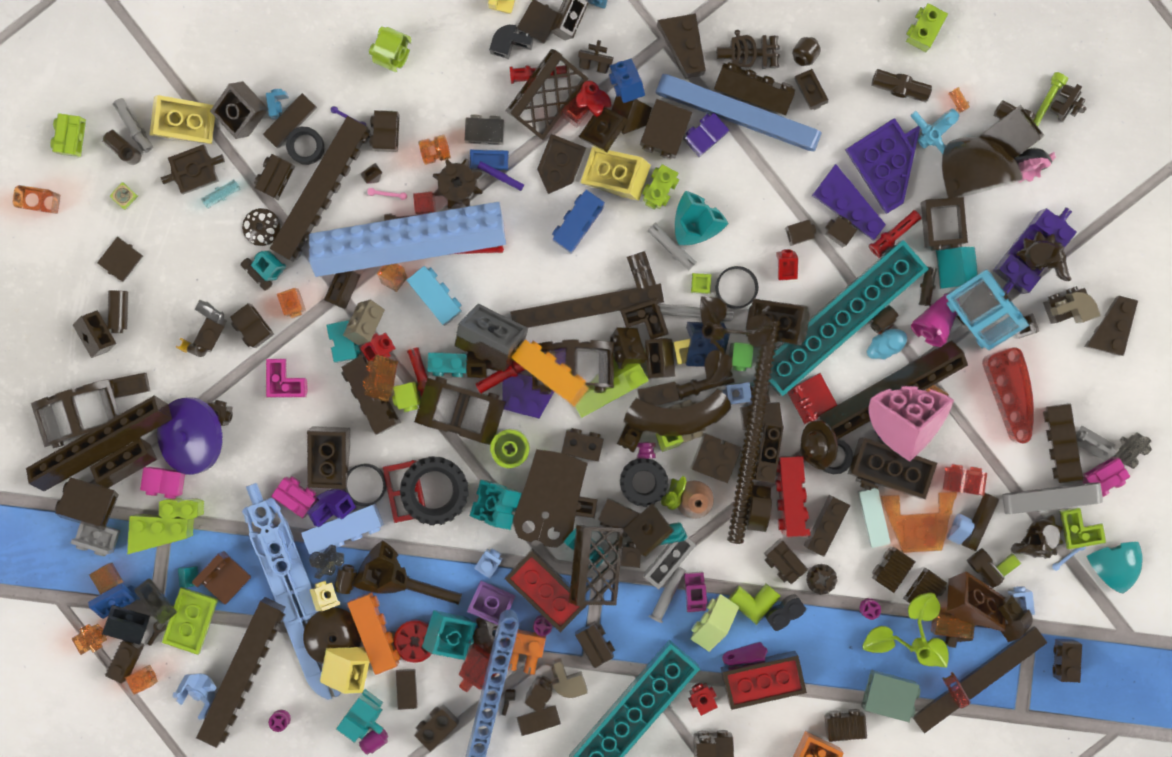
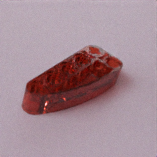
M1016 347L1005 348L985 356L982 364L1009 438L1015 443L1024 444L1031 440L1034 423L1031 380L1022 351ZM1010 351L1015 354L1013 361H1010L1008 358ZM993 360H996V364L992 366L991 362ZM999 376H1002L1004 380L1001 386L997 383ZM1005 394L1010 396V401L1007 404L1003 399ZM1012 412H1015L1017 414V418L1014 422L1010 419V415ZM1019 430H1022L1023 437L1019 440L1017 438V432Z

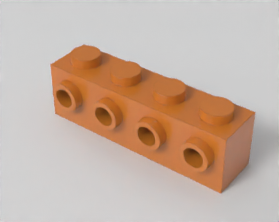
M370 592L350 600L347 604L375 675L397 667L401 658L397 649L394 650L392 645L394 640L391 632H387L385 624H387L386 618L383 613L380 614L378 609L380 604L377 596H373V593Z

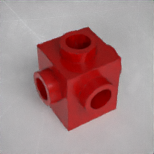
M378 333L374 334L371 342L365 343L360 347L370 364L378 360L381 362L391 357L390 353L396 349L387 333L378 335Z
M697 683L692 686V690L689 691L691 697L688 699L692 708L697 707L701 716L718 708L714 699L717 695L712 686L708 687L707 683Z

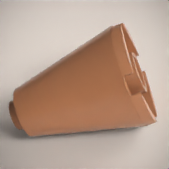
M696 480L686 482L678 510L684 516L692 519H698L707 515L714 503V496L709 486ZM700 500V502L697 505H695V501Z

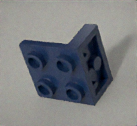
M687 322L686 329L691 339L685 362L686 366L705 367L707 355L713 350H719L714 344L710 343L711 339L703 336L702 329L704 325L702 322ZM721 323L720 326H722L724 329H727L725 324ZM725 333L721 340L716 341L724 349V354H726L729 333Z

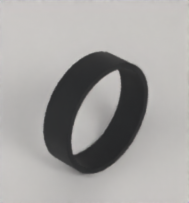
M733 266L724 270L719 275L715 291L717 297L722 299L718 286L725 272L732 269L746 271L753 278L755 284V292L752 299L742 306H733L726 303V306L729 308L740 309L752 303L758 294L759 286L757 278L752 271L742 266Z
M360 464L348 471V477L354 469L366 466L376 470L383 481L382 493L374 502L360 503L351 497L355 505L370 506L384 496L387 488L384 473L375 465ZM346 488V489H343L344 492H346V493L349 494L347 488Z

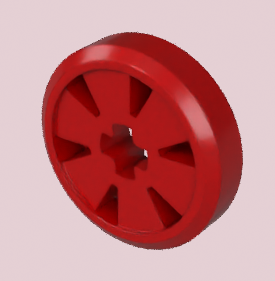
M419 619L409 620L403 623L396 631L394 647L403 660L418 663L431 656L430 652L422 648L429 626L427 622ZM413 636L420 639L419 645L411 644Z

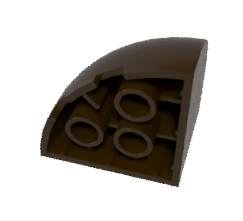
M966 137L952 140L943 151L942 174L948 198L973 195L1022 181V173L1014 158H1011L1004 150L1005 148L994 141L981 137Z

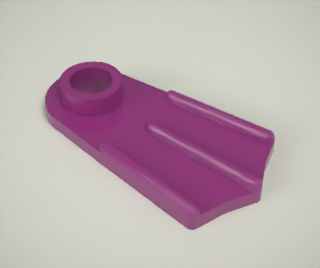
M761 642L727 651L723 654L722 659L726 665L730 666L765 661L768 650Z

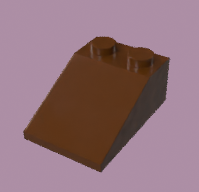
M967 571L948 579L947 612L965 622L1002 632L1005 631L1006 619L997 607L1006 597Z

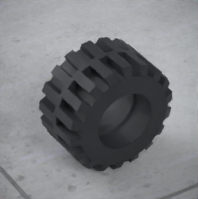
M636 458L625 465L621 472V491L624 497L636 506L647 507L651 504L655 505L667 493L668 476L664 468L657 461L649 458ZM640 471H648L655 478V486L648 493H639L633 487V477Z

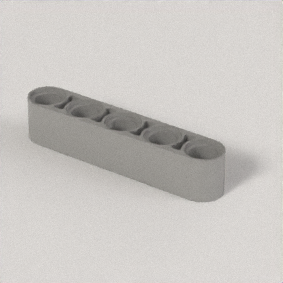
M1100 482L1002 494L1005 514L1103 503Z

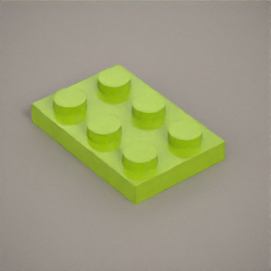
M181 587L162 643L199 655L218 599Z

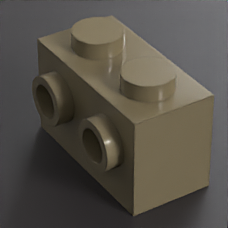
M371 299L358 303L343 335L357 345L371 342L385 309Z

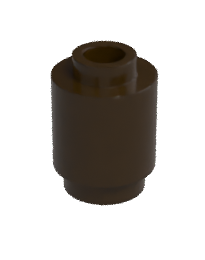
M888 305L870 320V327L876 333H884L897 321L896 318L899 315L894 308Z
M343 564V567L338 568L335 581L336 592L350 594L351 590L354 589L353 584L357 575V570L354 569V566Z

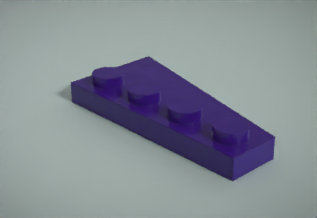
M836 164L812 194L813 197L840 217L847 218L852 223V226L871 240H875L886 225Z

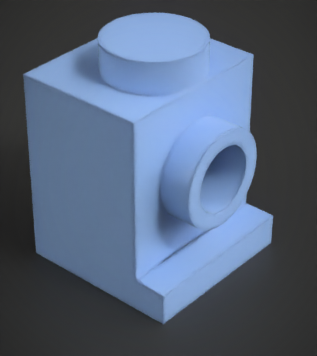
M750 382L725 385V389L722 390L731 404L752 402L750 400ZM734 390L739 391L738 397L732 395Z

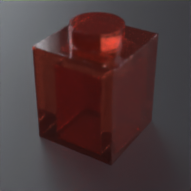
M433 192L413 193L414 208L417 215L437 212Z

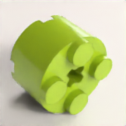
M381 26L378 30L375 44L373 43L369 48V54L372 55L373 63L393 72H398L396 68L401 69L409 56L410 49L407 46L408 43L411 44V37L390 27Z
M503 430L491 442V455L499 466L515 468L527 459L530 452L529 440L519 430ZM512 443L515 451L508 453V449L505 446H509Z

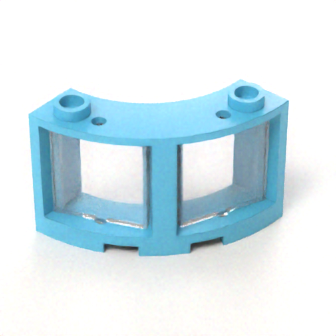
M987 269L946 297L949 300L947 302L948 307L952 312L956 311L969 330L977 338L978 345L982 349L985 347L990 351L1028 327L1029 324L1012 301L1003 298L1006 295Z

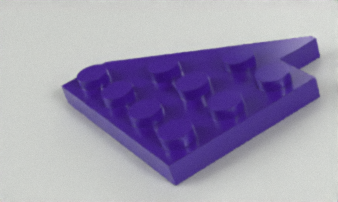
M895 118L845 149L885 214L904 203L920 127L917 126L905 134Z

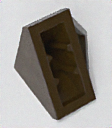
M616 96L611 111L624 116L628 120L621 131L624 135L645 127L648 123L652 107L638 99L623 103L621 97Z

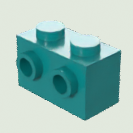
M428 353L427 372H432V376H444V373H452L451 377H463V373H467V354Z

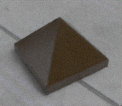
M376 163L361 173L367 184L378 183L382 175V171Z

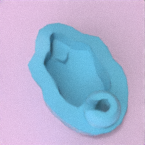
M889 329L872 338V343L866 351L867 356L872 359L885 360L894 354H898L907 343V334L899 329Z

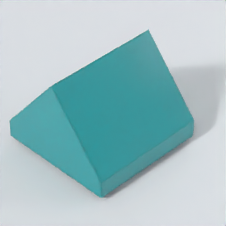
M198 566L178 568L179 587L195 586L192 581L198 576Z

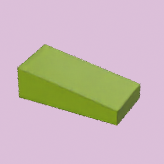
M1010 554L996 568L1003 576H1006L1018 567L1021 562L1014 554Z

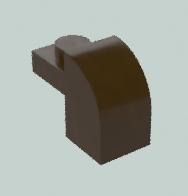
M753 485L747 530L766 532L772 509L771 488Z
M1012 595L1006 597L997 607L1006 619L1005 631H1001L1008 642L1020 639L1032 625L1033 617L1030 610L1023 611Z

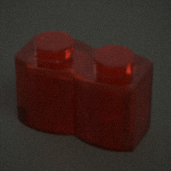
M952 464L951 467L945 468L943 490L984 496L987 473L982 472V468L970 467V470H964L963 465Z

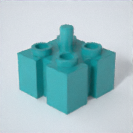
M481 479L476 493L479 495L478 501L473 502L469 516L484 521V523L490 526L511 530L514 519L512 512L516 511L522 493L499 483Z
M365 689L336 730L354 743L358 738L362 740L369 728L380 734L384 728L375 721L383 710L380 708L383 702Z

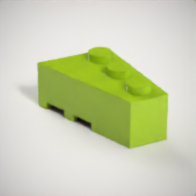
M134 514L129 516L127 555L192 537L194 518L183 519L178 516L166 519L159 515Z

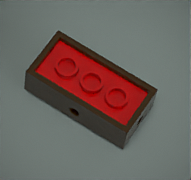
M533 548L505 577V580L560 633L587 606H575L569 602L570 584Z
M796 651L765 657V661L720 667L731 710L807 693L799 656Z

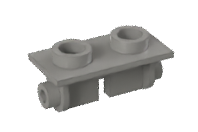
M1081 426L1076 434L1078 446L1104 461L1109 456L1113 457L1116 452L1114 450L1116 446L1114 443L1084 426Z

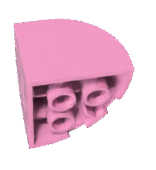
M911 386L901 387L900 390L893 391L888 389L871 398L869 416L873 428L882 441L902 457L911 461L928 445L943 425L954 401L952 398L934 390L927 392L917 390L918 387Z

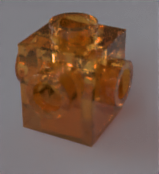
M88 624L79 629L81 633L71 638L80 655L89 650L92 653L103 647L101 643L107 640L106 635H102L103 628L99 624L92 627Z

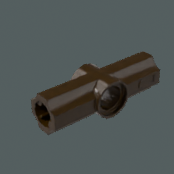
M881 69L875 71L871 86L890 91L896 97H909L925 103L932 92L931 85L915 81L909 75L893 74Z

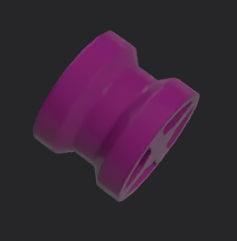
M655 442L638 443L639 452L637 453V458H656L654 453Z
M870 598L861 601L859 610L864 617L874 620L880 616L881 606L879 603Z
M539 615L534 621L533 629L537 635L546 636L551 632L553 625L543 615Z
M286 710L275 711L269 718L270 729L275 732H282L290 724L291 717Z

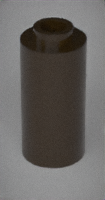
M108 291L107 327L111 329V333H123V330H127L128 291Z

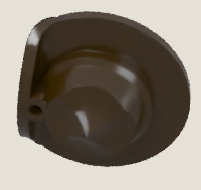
M812 421L806 425L802 432L800 454L813 467L820 470L827 469L834 463L837 457V438L833 429L827 423Z

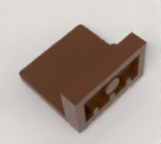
M223 551L215 556L192 583L196 587L204 585L226 605L251 579V575Z

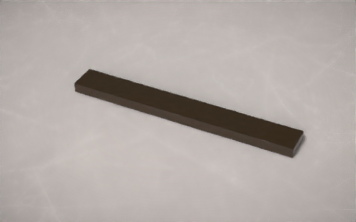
M1035 626L1032 627L1020 639L1013 641L914 714V721L925 734L1048 642Z

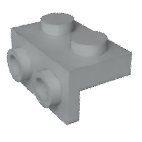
M80 524L76 538L71 540V544L76 545L77 549L85 551L90 549L95 551L94 554L106 556L114 552L120 530L106 526L105 530Z

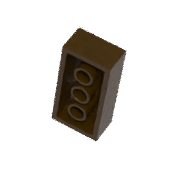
M862 437L858 440L853 461L847 474L918 499L926 500L937 462L917 455L911 461H908L889 446Z

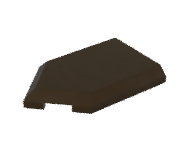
M553 134L550 135L537 168L548 194L573 184L587 147Z

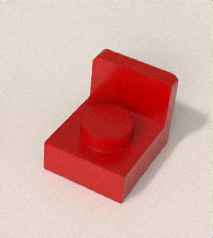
M790 249L776 252L778 280L798 279V256L796 252Z

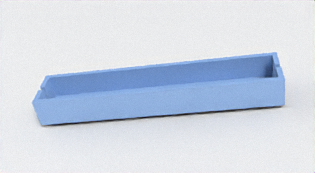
M500 202L310 233L309 262L315 277L506 245Z

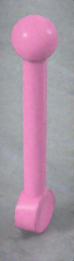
M373 188L367 190L370 196L377 194L399 197L401 200L407 198V194L404 192L398 194L376 191Z

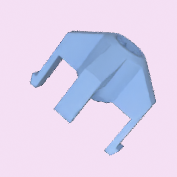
M187 674L184 676L176 692L173 693V697L177 698L176 701L180 705L184 703L188 693L194 700H201L205 705L198 719L204 720L215 698L214 691L216 686L213 680L206 674Z

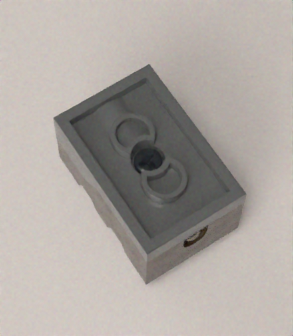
M478 303L458 323L454 346L465 352H474L476 358L482 361L489 360L492 362V366L505 372L514 362L511 357L526 339L528 328Z

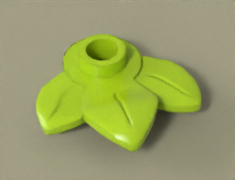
M682 476L679 481L671 479L669 491L661 500L663 506H667L670 510L680 506L682 501L681 495L686 486L685 476Z

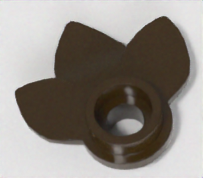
M478 617L476 618L478 628L474 630L472 638L475 644L483 645L486 654H490L495 638L494 630H497L498 625Z

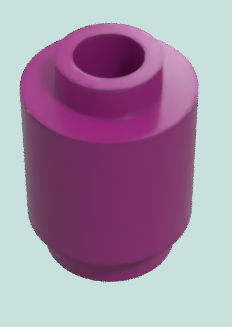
M385 729L380 734L372 730L359 742V746L366 755L369 753L373 754L388 743L387 738L389 736Z

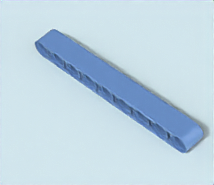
M661 75L655 92L661 97L710 115L715 113L718 118L808 151H816L822 134L821 131L671 75Z
M513 610L503 611L499 618L466 757H486L518 631V618ZM506 620H513L511 624L505 623ZM502 638H509L508 641H501ZM499 655L504 656L503 659H497L496 657ZM494 673L500 674L497 677L492 676ZM489 691H495L494 694H488ZM486 708L491 709L488 712L483 711Z

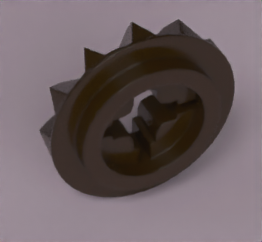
M826 564L813 566L808 571L806 577L810 590L819 595L829 594V592L835 589L838 582L836 572ZM819 572L823 577H828L825 580V586L821 582L817 583V580L820 579Z

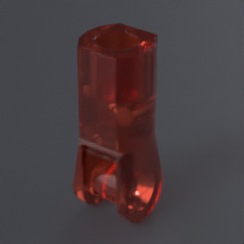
M951 672L950 676L942 677V680L958 707L964 708L971 701L955 674ZM955 682L957 685L951 688L950 684Z

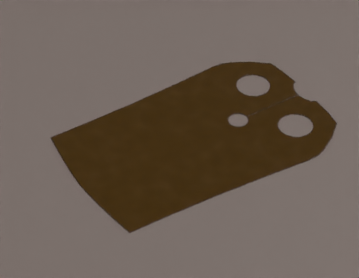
M536 449L513 519L518 538L528 542L540 541L543 543V546L554 548L564 543L572 532L588 463L563 453ZM543 512L549 513V517L547 519H544L542 517ZM526 521L534 523L535 529L533 532L526 533L523 531L522 527ZM553 527L558 528L560 532L559 537L555 540L548 537V531Z

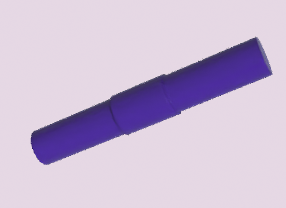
M482 161L479 162L478 169L522 191L524 184Z

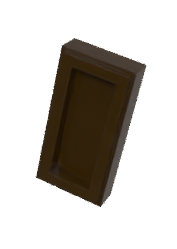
M147 373L109 380L114 398L150 392Z
M416 669L396 670L398 710L417 709Z

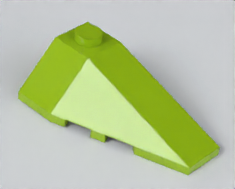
M614 359V388L606 390L605 393H595L594 390H587L575 407L581 418L649 380L639 363H627L623 369H619ZM598 374L590 383H598Z

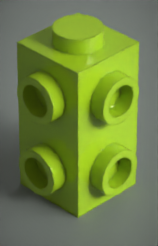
M661 164L660 168L656 167L651 175V178H653L651 185L647 184L642 192V195H644L643 201L646 202L645 205L653 210L656 208L660 209L662 205L666 206L671 197L668 195L670 189H675L680 180L677 178L679 173Z

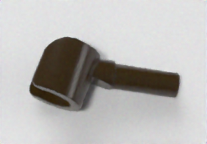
M160 621L154 623L153 635L147 643L149 646L153 644L160 632L166 630V624L159 630L157 625Z
M947 635L945 644L956 648L957 642L973 641V637Z
M507 689L505 691L503 716L507 714L509 701H515V689Z

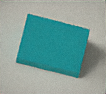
M958 247L936 251L940 289L960 287L978 275L975 247Z

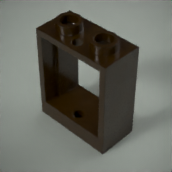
M964 197L931 199L921 202L925 248L931 247V251L943 250V246H950V249L962 247L963 244L968 243ZM956 207L959 239L934 241L931 209Z

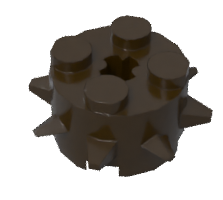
M447 159L445 160L446 166L440 174H433V177L438 180V189L433 194L434 196H444L448 200V209H451L454 204L462 203L469 207L470 200L473 199L475 194L483 193L478 188L477 179L482 175V172H473L468 167V159H465L461 164H452ZM460 180L462 185H458V188H455L454 182Z

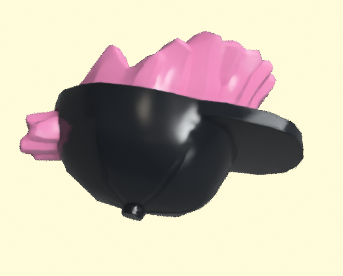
M1035 147L1028 148L1018 157L1014 158L1022 173V181L1027 180L1031 182L1034 176L1040 178L1041 170L1048 168L1056 156L1055 152L1048 154L1045 150Z

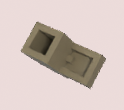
M1082 292L1065 294L1067 299L1056 302V306L1050 308L1052 316L1071 311L1075 323H1084L1101 316L1095 300L1090 295Z
M562 659L554 660V666L551 669L554 678L558 677V679L552 682L554 690L566 698H575L587 694L588 689L582 671L567 676Z

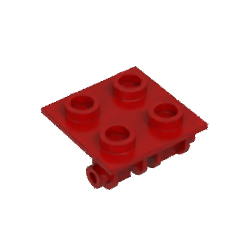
M821 373L794 386L787 392L804 424L815 421L819 415L837 406Z

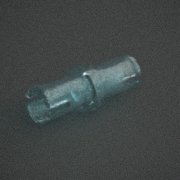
M232 179L220 188L219 186L216 187L215 191L202 197L201 200L205 207L209 209L219 201L227 200L226 197L241 188L236 180Z

